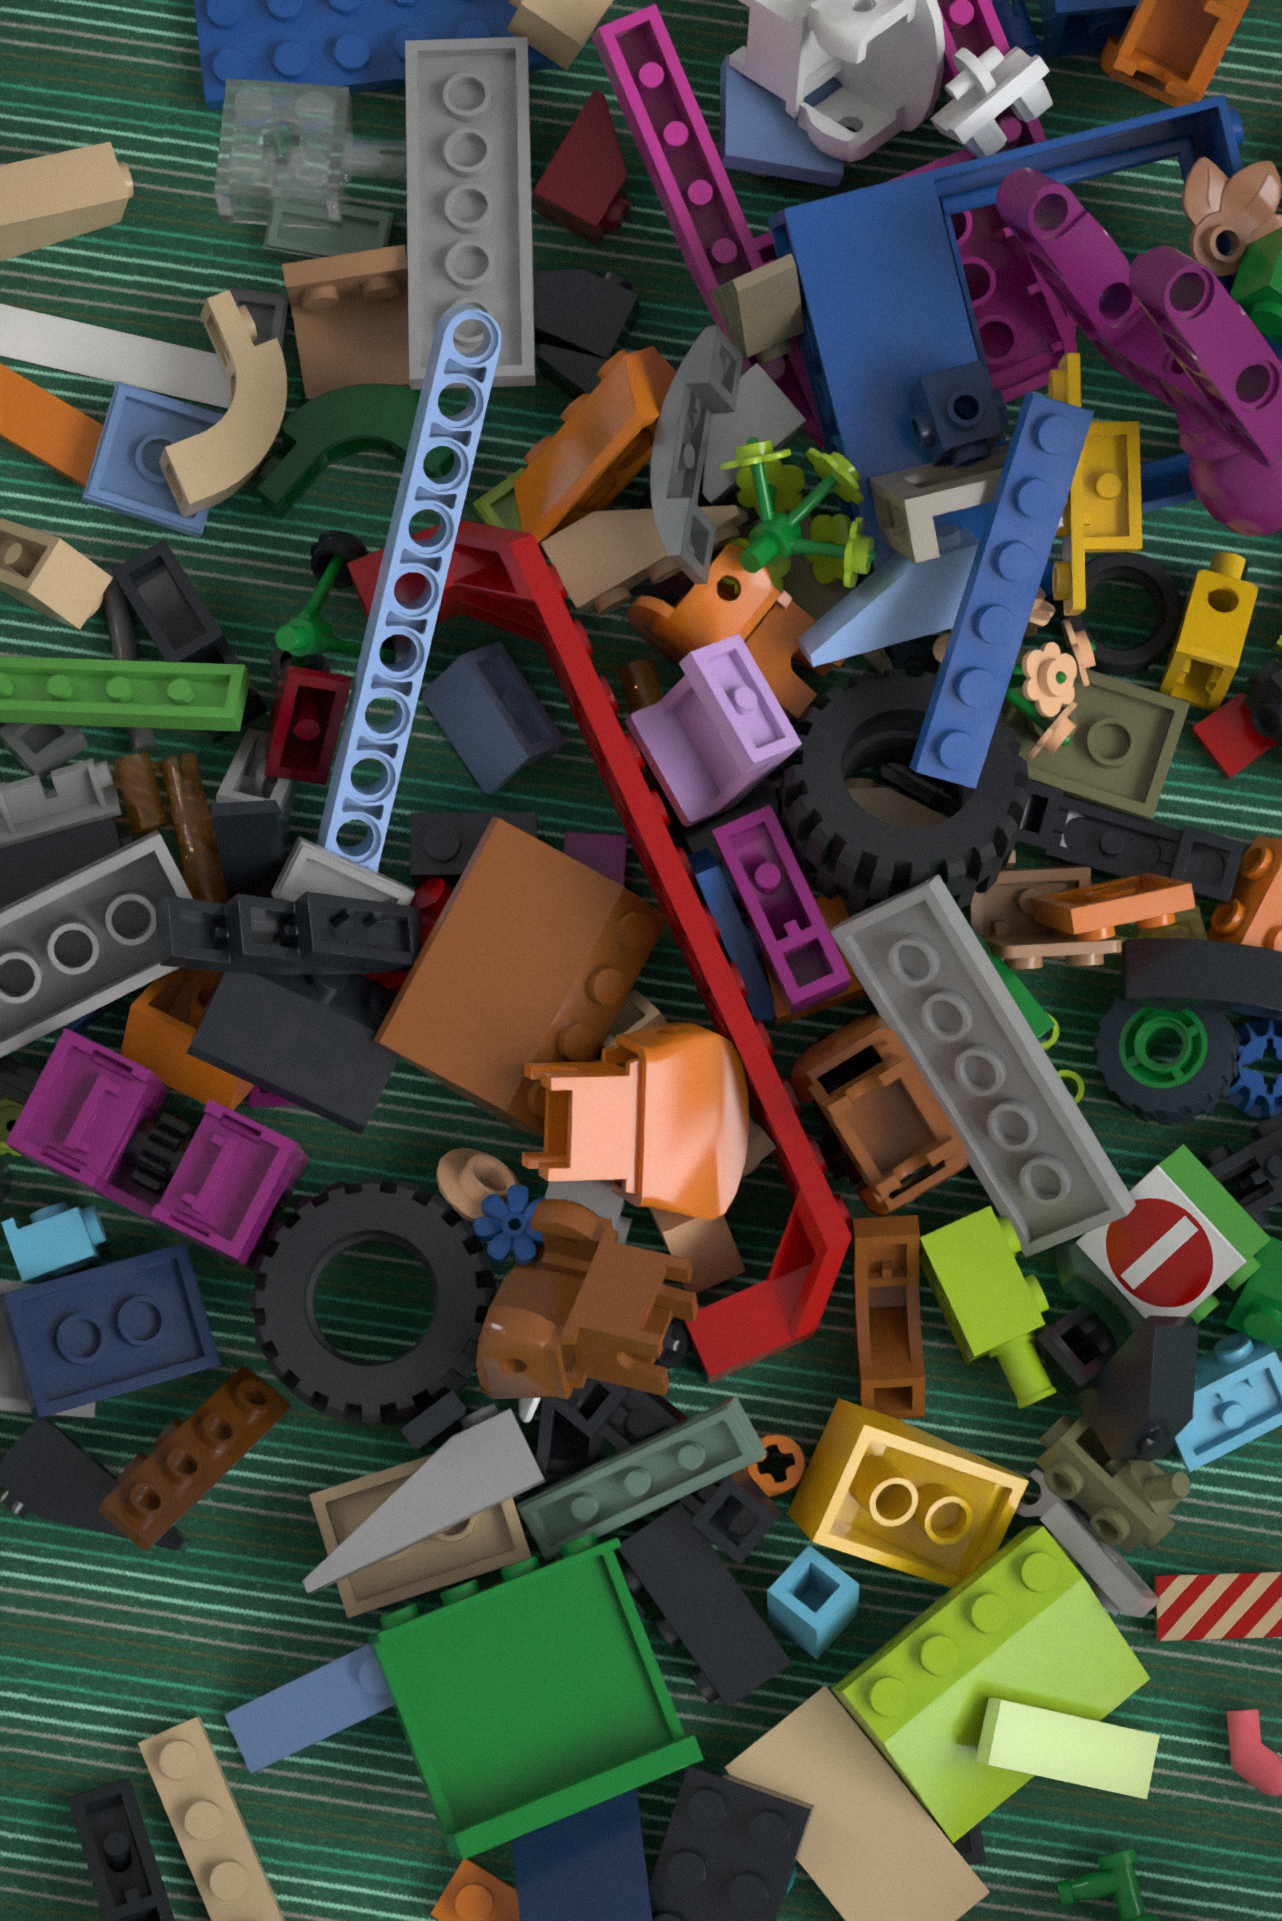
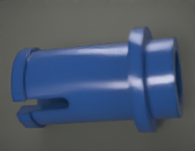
M994 0L992 5L1010 49L1012 50L1015 46L1019 47L1030 57L1034 55L1040 56L1046 64L1044 55L1047 53L1048 47L1044 40L1038 39L1025 7V0H1011L1012 6L1009 5L1008 0Z

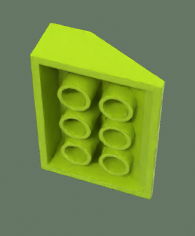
M1027 1526L830 1690L948 1840L954 1844L1035 1776L975 1762L989 1697L1101 1721L1151 1678L1084 1577L1044 1526Z

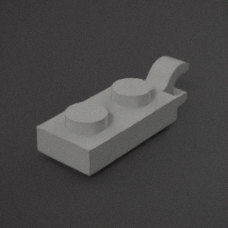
M1034 1469L1030 1475L1040 1485V1499L1035 1504L1030 1505L1022 1496L1015 1512L1024 1517L1040 1519L1053 1533L1051 1537L1076 1567L1080 1564L1095 1581L1090 1588L1102 1606L1110 1613L1117 1616L1122 1612L1124 1615L1143 1618L1161 1600L1113 1546L1101 1542L1094 1535L1090 1527V1520L1076 1505H1072L1068 1500L1055 1496L1048 1489L1044 1481L1045 1471Z

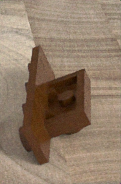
M240 1368L185 1422L178 1417L173 1420L155 1441L153 1447L156 1450L150 1456L140 1452L127 1465L117 1479L119 1485L102 1501L98 1507V1512L140 1549L144 1551L149 1550L285 1416L290 1408L289 1402L249 1368Z

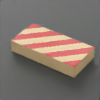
M1282 1572L1153 1576V1592L1161 1600L1154 1606L1156 1641L1282 1637Z

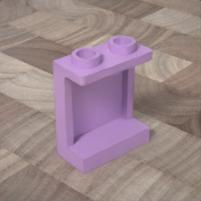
M740 634L691 651L679 663L685 676L659 702L633 712L625 720L630 733L679 820L686 827L734 808L802 745Z

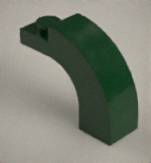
M365 383L331 390L299 407L281 423L279 429L284 444L291 450L287 454L282 451L276 453L267 462L259 475L258 480L262 483L257 490L262 504L282 520L330 465L349 455L366 452L380 453L405 463L421 392L393 384ZM438 400V407L443 415H457L456 412ZM438 446L431 449L423 461L425 475L430 478L446 476L454 465V454L452 449L447 446Z

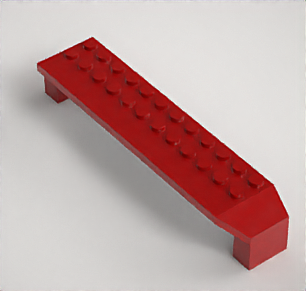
M460 520L435 625L457 615H463L542 646L662 913L669 917L667 921L668 927L715 1031L732 1042L742 1061L748 1090V1104L757 1124L776 1146V1149L771 1154L794 1203L767 1279L698 1310L695 1322L683 1319V1328L707 1382L710 1384L813 1338L852 1238L853 1222L840 1194L838 1193L833 1196L824 1173V1171L828 1170L826 1162L813 1135L808 1137L805 1135L798 1115L801 1112V1108L786 1076L780 1079L772 1058L775 1052L766 1029L760 1019L753 1020L745 998L749 995L735 962L727 963L719 942L721 931L715 917H712L707 904L701 905L693 883L696 879L691 870V864L682 846L675 848L667 826L670 824L666 809L657 790L649 791L642 768L645 766L631 733L624 734L619 725L620 722L616 713L619 710L617 702L605 676L603 675L598 678L590 656L593 654V650L579 619L572 621L565 601L568 596L553 563L546 564L533 533ZM440 524L410 537L415 540H427L437 533ZM385 547L347 563L357 597L367 619L369 618ZM418 572L403 574L394 586L396 600L401 602L417 600L425 589L424 575Z

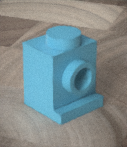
M65 1202L57 1203L30 1215L32 1224L25 1227L14 1218L1 1222L22 1282L43 1283L103 1260L98 1244L107 1241V1237L94 1205L82 1210L78 1207L68 1210Z

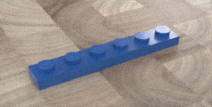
M1026 391L909 768L917 773L974 789L977 787L1094 411Z

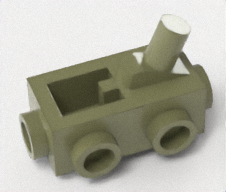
M1064 1413L1038 1439L1047 1448L1035 1461L1045 1471L1044 1481L1046 1486L1055 1496L1061 1499H1073L1091 1517V1530L1101 1542L1110 1546L1119 1545L1127 1554L1140 1542L1150 1550L1176 1524L1168 1514L1183 1497L1189 1494L1190 1481L1185 1473L1179 1471L1165 1474L1151 1461L1112 1460L1083 1413L1075 1421Z

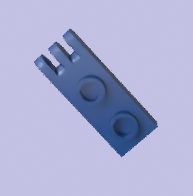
M708 847L692 853L687 857L696 879L694 882L703 904H707L712 917H715L721 931L719 942L728 963L734 961L742 976L749 995L745 997L746 1003L754 1017L760 1020H768L775 1015L773 1001L775 1000L757 959V955L761 953L747 918L741 920L734 903L738 896L724 863L721 865L717 863Z

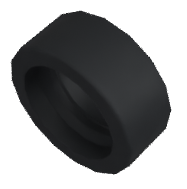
M1112 552L1098 555L1085 564L1086 599L1092 589L1107 580L1121 578L1138 583L1154 599L1157 611L1155 628L1149 637L1135 647L1125 649L1107 647L1097 641L1087 629L1083 615L1084 611L1077 616H1064L1063 601L1059 621L1061 625L1062 620H1069L1074 633L1085 630L1089 641L1096 645V650L1093 652L1096 665L1090 667L1091 669L1099 673L1122 676L1141 672L1162 658L1178 631L1182 607L1177 586L1161 565L1142 554Z

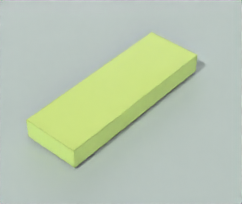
M989 1697L975 1762L1147 1799L1160 1735Z

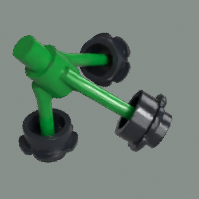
M338 530L325 531L320 534L319 542H314L311 546V570L319 580V583L308 604L298 615V618L280 627L275 634V642L278 647L270 657V664L273 666V669L269 673L271 683L275 688L288 666L330 673L329 660L322 655L325 652L360 657L362 644L335 637L331 625L320 616V610L332 588L344 589L353 585L347 563L368 555L366 546L357 537L348 532ZM402 634L388 637L380 647V660L388 664H396L403 661L411 650L410 638Z

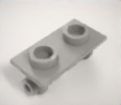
M91 758L84 762L50 771L56 790L47 793L44 792L39 775L0 784V849L121 815L116 781L111 774L108 762L103 761L95 764L94 759Z

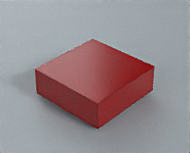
M1243 692L1196 724L1190 731L1227 781L1278 744L1274 738L1263 737L1254 729L1250 720L1251 711L1242 702L1246 698Z

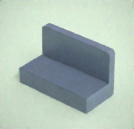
M501 641L460 655L422 692V699L485 794L499 790L523 767L554 756L567 744V741Z

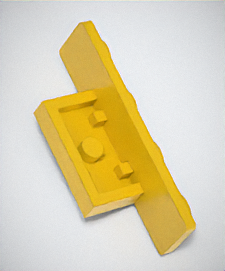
M1066 353L1059 361L1058 370H1050L1048 398L1081 407L1080 353ZM1139 421L1090 423L1068 493V501L1063 509L1062 518L1064 526L1057 528L1055 535L1062 536L1063 561H1057L1053 564L1052 589L1054 600H1063L1064 616H1077L1085 610V553L1139 552L1142 549Z

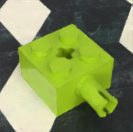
M988 1206L920 1237L919 1264L965 1364L989 1354L990 1358L997 1356L1016 1396L1017 1405L1021 1409L1057 1392L1055 1387L1052 1386L1032 1343V1339L1037 1337L1035 1332L1045 1325L1042 1314L1049 1309V1305L1035 1275L1031 1274L1023 1277L1015 1260L1016 1253L1021 1251L1022 1248L1010 1220L1006 1215L996 1219L991 1206Z

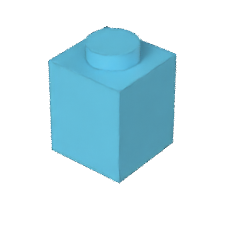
M810 1545L767 1590L768 1621L816 1660L858 1615L859 1584Z

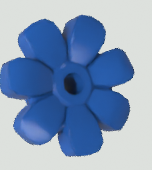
M511 1185L508 1189L506 1202L497 1194H490L481 1202L482 1212L485 1216L477 1217L473 1221V1231L476 1233V1240L490 1241L487 1246V1257L490 1260L502 1264L510 1253H514V1257L520 1265H527L536 1260L537 1253L534 1245L544 1247L542 1232L531 1229L530 1220L541 1199L545 1198H538L529 1204V1190L527 1187Z

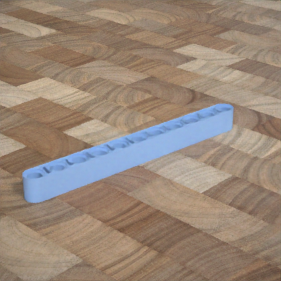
M457 305L449 308L440 317L436 326L316 842L317 845L376 872L378 871L501 348L502 334L498 323L491 315L472 305ZM477 319L482 324L484 330V338L481 345L475 351L469 353L458 352L453 343L455 328L462 321ZM452 383L465 384L469 392V402L466 408L454 416L443 415L438 407V397L441 390ZM438 446L451 448L454 454L452 470L441 478L426 476L423 469V461L426 454ZM424 509L437 511L440 518V526L437 533L427 540L411 538L409 534L411 518L418 511ZM408 572L423 574L425 589L417 600L412 602L396 600L394 586L403 574ZM395 634L409 637L411 650L403 661L396 664H388L380 660V647L388 637ZM381 696L395 699L397 703L396 712L389 722L382 725H373L366 722L365 710L373 699ZM374 758L381 761L382 773L373 784L359 786L351 782V771L360 760ZM361 820L368 824V833L360 844L343 846L336 841L339 827L345 822Z

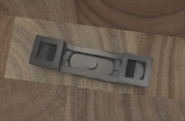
M718 325L706 326L678 368L660 412L651 456V502L660 539L668 556L696 585L707 584L716 532V525L697 505L712 414L735 412L744 358L742 353Z

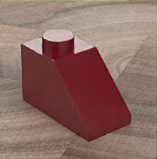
M594 89L532 192L534 212L597 247L607 230L616 233L620 229L630 211L632 201L627 198V173L605 95Z
M288 666L277 682L267 724L264 775L326 786L351 687V676L295 666Z

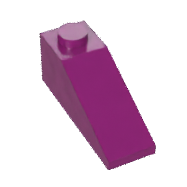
M771 805L712 830L713 838L762 958L789 1016L847 991L851 977Z

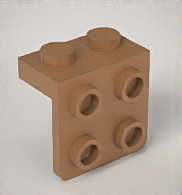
M1088 866L1000 869L997 881L985 893H977L975 891L971 904L963 907L964 917L968 924L990 946L991 955L1001 958L1009 969L1043 967V957L1065 959L1066 965L1104 964V953L1122 952L1121 938L1112 936L1102 940L1079 942L1077 941L1076 934L1057 935L1056 929L1034 922L1030 898L1091 885V867Z

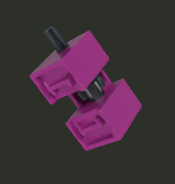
M67 1028L64 1029L42 1072L8 1055L0 1058V1095L24 1106L5 1143L7 1146L28 1161L241 1267L253 1271L258 1253L262 1254L270 1239L267 1235L280 1219L310 1160L296 1141L209 1099L204 1109L205 1115L194 1137L189 1141L194 1132V1128L190 1124L166 1112L161 1116L158 1125L153 1123L170 1089L152 1070Z

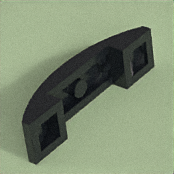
M1028 780L1025 790L1028 798L1015 847L1068 866L1091 867V873L1111 879L1149 872L1192 883L1194 899L1228 904L1230 902L1246 843L1186 825L1180 830L1063 796L1064 790Z
M1179 938L1127 939L1122 943L1121 1003L1180 1013L1191 1004L1282 1021V952L1262 947L1211 940Z
M587 1378L583 1388H574L568 1399L542 1397L590 1439L598 1432L620 1451L689 1419L688 1416L660 1395ZM744 1469L738 1470L678 1499L696 1514L690 1523L739 1565L781 1516V1513L770 1498Z

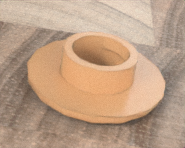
M468 1148L450 1150L440 1159L436 1172L439 1191L446 1202L461 1217L472 1223L477 1217L485 1216L482 1212L481 1202L490 1194H497L506 1202L510 1186L522 1185L514 1172L499 1159L483 1151Z

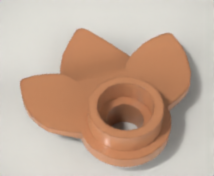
M1201 157L1193 164L1186 177L1182 191L1181 206L1187 219L1193 226L1189 241L1190 254L1193 259L1207 266L1216 277L1230 276L1237 273L1246 245L1282 227V215L1275 213L1280 202L1282 186L1279 174L1272 161L1267 160L1250 164L1236 172L1229 179L1211 160ZM1221 232L1228 235L1231 241V249L1226 256L1220 254L1216 248V238Z

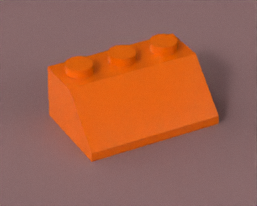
M654 346L629 354L626 350H621L612 356L599 370L597 376L602 381L592 393L582 394L563 411L560 418L565 424L554 436L548 435L540 440L526 454L524 461L528 464V467L515 480L513 485L522 531L533 533L538 546L542 545V541L590 513L605 511L651 459L657 422L665 397L676 374L673 367Z

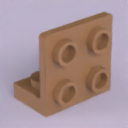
M405 244L282 264L285 288L292 309L304 392L308 402L331 390L350 385L383 383L410 387L408 260Z

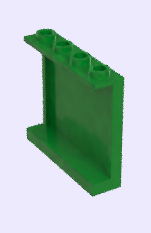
M595 1532L579 1537L559 1546L563 1558L540 1567L536 1555L500 1569L504 1582L481 1591L476 1579L440 1593L444 1606L421 1615L416 1603L380 1617L379 1619L384 1630L367 1636L451 1859L465 1860L704 1760L695 1735H685L614 1553V1549L622 1547L618 1538L599 1543Z

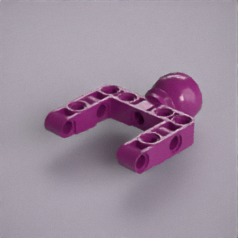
M1029 167L1019 168L1008 174L1000 184L996 195V204L1000 216L1025 248V253L1033 266L1102 358L1125 379L1176 410L1177 423L1180 426L1179 443L1189 456V475L1193 492L1214 520L1227 527L1230 532L1246 537L1269 535L1281 530L1282 363L1246 312L1228 294L1216 275L1202 263L1173 247L1163 245L1152 248L1145 254L1139 253L1130 267L1128 260L1110 235L1083 208L1073 192L1065 185L1037 169ZM1040 199H1041L1040 205H1039V206L1037 207V209L1035 210V207H1036L1037 203H1038V202L1040 201Z

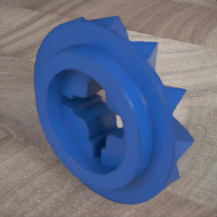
M1264 1018L1244 1023L1234 1033L1239 1043L1240 1055H1237L1236 1059L1239 1069L1237 1077H1233L1230 1083L1231 1090L1226 1098L1238 1110L1249 1116L1269 1119L1280 1112L1282 1113V1073L1274 1078L1273 1085L1270 1087V1094H1267V1084H1264L1263 1075L1258 1072H1252V1069H1242V1065L1249 1066L1251 1063L1260 1061L1264 1050L1267 1048V1043H1270V1051L1273 1052L1275 1062L1282 1063V1022Z

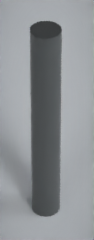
M116 567L104 569L103 571L113 577L103 593V602L114 660L140 661L129 601L111 571ZM127 727L132 752H145L156 748L153 728Z

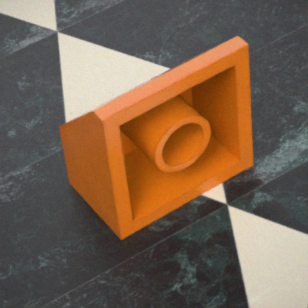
M178 968L154 980L130 1005L120 1055L152 1070L165 1085L205 1105L211 1099L234 1110L253 1089L254 1085L186 1053L219 971Z

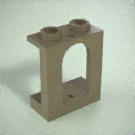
M1010 444L994 447V449L990 450V458L965 468H954L952 461L936 466L929 463L869 478L880 540L914 563L939 558L940 553L933 516L992 502ZM1062 516L1058 528L1064 526Z

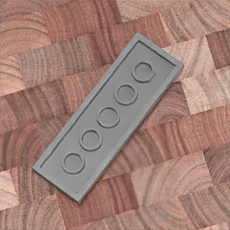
M528 36L406 40L411 390L422 389L436 326L440 317L449 308L457 305H472L491 315L498 323L502 334L501 348L491 387L536 386ZM477 319L462 321L453 333L455 349L460 353L475 351L481 345L484 338L482 324ZM452 383L444 389L467 387L463 383Z
M939 874L841 921L830 931L879 1015L899 1037L967 1151V1160L1000 1216L1006 1215L1010 1220L1025 1257L1126 1217L1131 1212L1136 1203Z

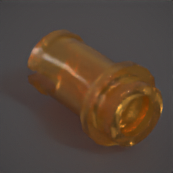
M148 752L133 754L114 761L115 773L112 774L113 783H119L132 834H146L160 830V827L169 826L170 820L166 815L154 774L160 770L158 763H151Z

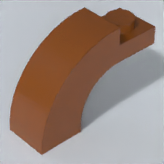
M885 1215L884 1217L853 1218L851 1265L859 1404L896 1419L924 1418L925 1370L920 1320V1232L918 1215Z

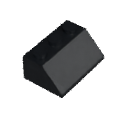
M218 972L186 1053L361 1135L399 1058L373 1041L398 993L359 974L281 975Z

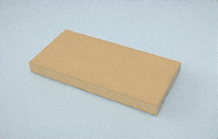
M826 1685L724 1767L732 1776L815 1805L797 1860L845 1921H956L990 1893Z

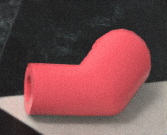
M1259 1710L1226 1711L1230 1759L1234 1771L1262 1794L1271 1796L1282 1795V1758L1261 1742Z

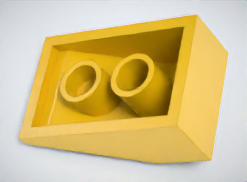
M838 1398L787 1514L814 1543L953 1588L998 1551L1029 1481L1024 1476L901 1420Z

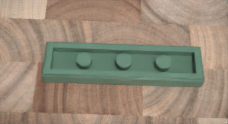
M735 1396L523 1498L516 1507L547 1562L562 1554L559 1548L560 1545L593 1532L596 1533L597 1537L604 1535L760 1461L767 1454V1451Z

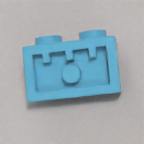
M1235 1333L1224 1337L1216 1343L1213 1350L1197 1358L1193 1419L1175 1437L1176 1442L1174 1445L1182 1464L1189 1472L1282 1425V1365L1276 1351L1268 1343L1256 1340L1244 1333Z

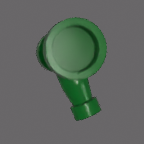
M1135 1848L1097 1857L1100 1871L1088 1873L1073 1881H1070V1879L1057 1881L1058 1893L1063 1907L1075 1905L1076 1901L1098 1899L1114 1894L1120 1921H1161L1157 1915L1145 1912L1132 1864L1138 1861Z

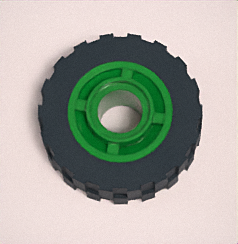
M1119 997L1110 1004L1111 1009L1106 1016L1102 1015L1098 1024L1100 1029L1098 1038L1095 1037L1094 1050L1098 1055V1060L1095 1063L1108 1091L1126 1112L1128 1110L1132 1111L1137 1119L1147 1123L1149 1120L1158 1122L1159 1125L1172 1126L1173 1122L1182 1121L1183 1124L1195 1121V1117L1203 1113L1209 1114L1216 1108L1215 1104L1221 1098H1226L1231 1090L1230 1083L1233 1077H1237L1239 1065L1236 1059L1240 1052L1239 1043L1234 1034L1235 1031L1224 1010L1190 1004L1180 1013L1121 1003V998ZM1173 1040L1182 1043L1181 1053L1174 1061L1166 1064L1152 1061L1153 1051L1162 1042Z

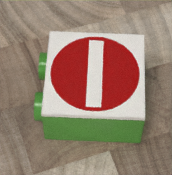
M1183 1144L1129 1191L1136 1206L1126 1217L1089 1231L1076 1242L1145 1319L1149 1315L1193 1317L1198 1324L1221 1303L1213 1294L1218 1287L1225 1282L1234 1291L1262 1266L1254 1258V1255L1271 1238Z

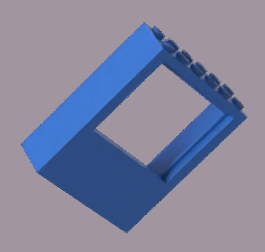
M1225 94L788 207L767 218L777 259L792 254L796 263L804 332L796 336L826 453L830 455L835 451L849 459L860 475V480L857 483L860 487L859 492L863 495L864 500L859 505L853 501L847 502L837 495L841 514L847 515L851 520V524L852 521L856 520L857 516L864 517V535L872 536L874 539L873 551L876 553V558L871 562L867 575L858 574V581L860 583L898 552L880 540L869 478L932 463L928 449L920 450L918 448L910 426V413L915 412L910 392L919 377L981 359L990 389H993L950 215L996 204V195L1002 181L1008 174L1023 167L1037 169L1059 183L1069 185L1177 156L1185 184L1186 177L1193 164L1199 158L1206 157L1216 164L1230 179L1236 172L1243 169L1237 146L1243 143V128L1236 108H1228ZM1221 232L1216 238V248L1224 256L1231 249V241L1228 235ZM1237 273L1230 276L1217 277L1229 295ZM1261 333L1282 363V347ZM1003 434L995 447L1007 444L1005 434ZM1186 452L1140 464L1142 513L1198 499L1193 492L1190 481L1189 456ZM992 502L933 516L935 527L957 525L960 529L967 527L980 541Z

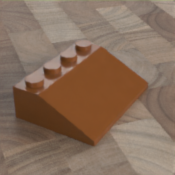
M492 817L373 1041L509 1127L544 1138L545 1087L541 1086V1079L531 1080L524 1076L525 1063L594 1061L669 917L617 882L506 821Z

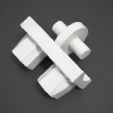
M991 46L978 58L968 49L961 48L952 56V60L960 74L945 85L947 92L953 100L930 119L941 134L958 141L973 156L981 158L993 155L1005 145L1007 137L994 118L1008 106H1010L1018 119L1026 123L1036 119L1052 106L1053 101L1042 80L1050 70L1040 56L1034 55L1030 57L1016 46L1005 56L995 46Z

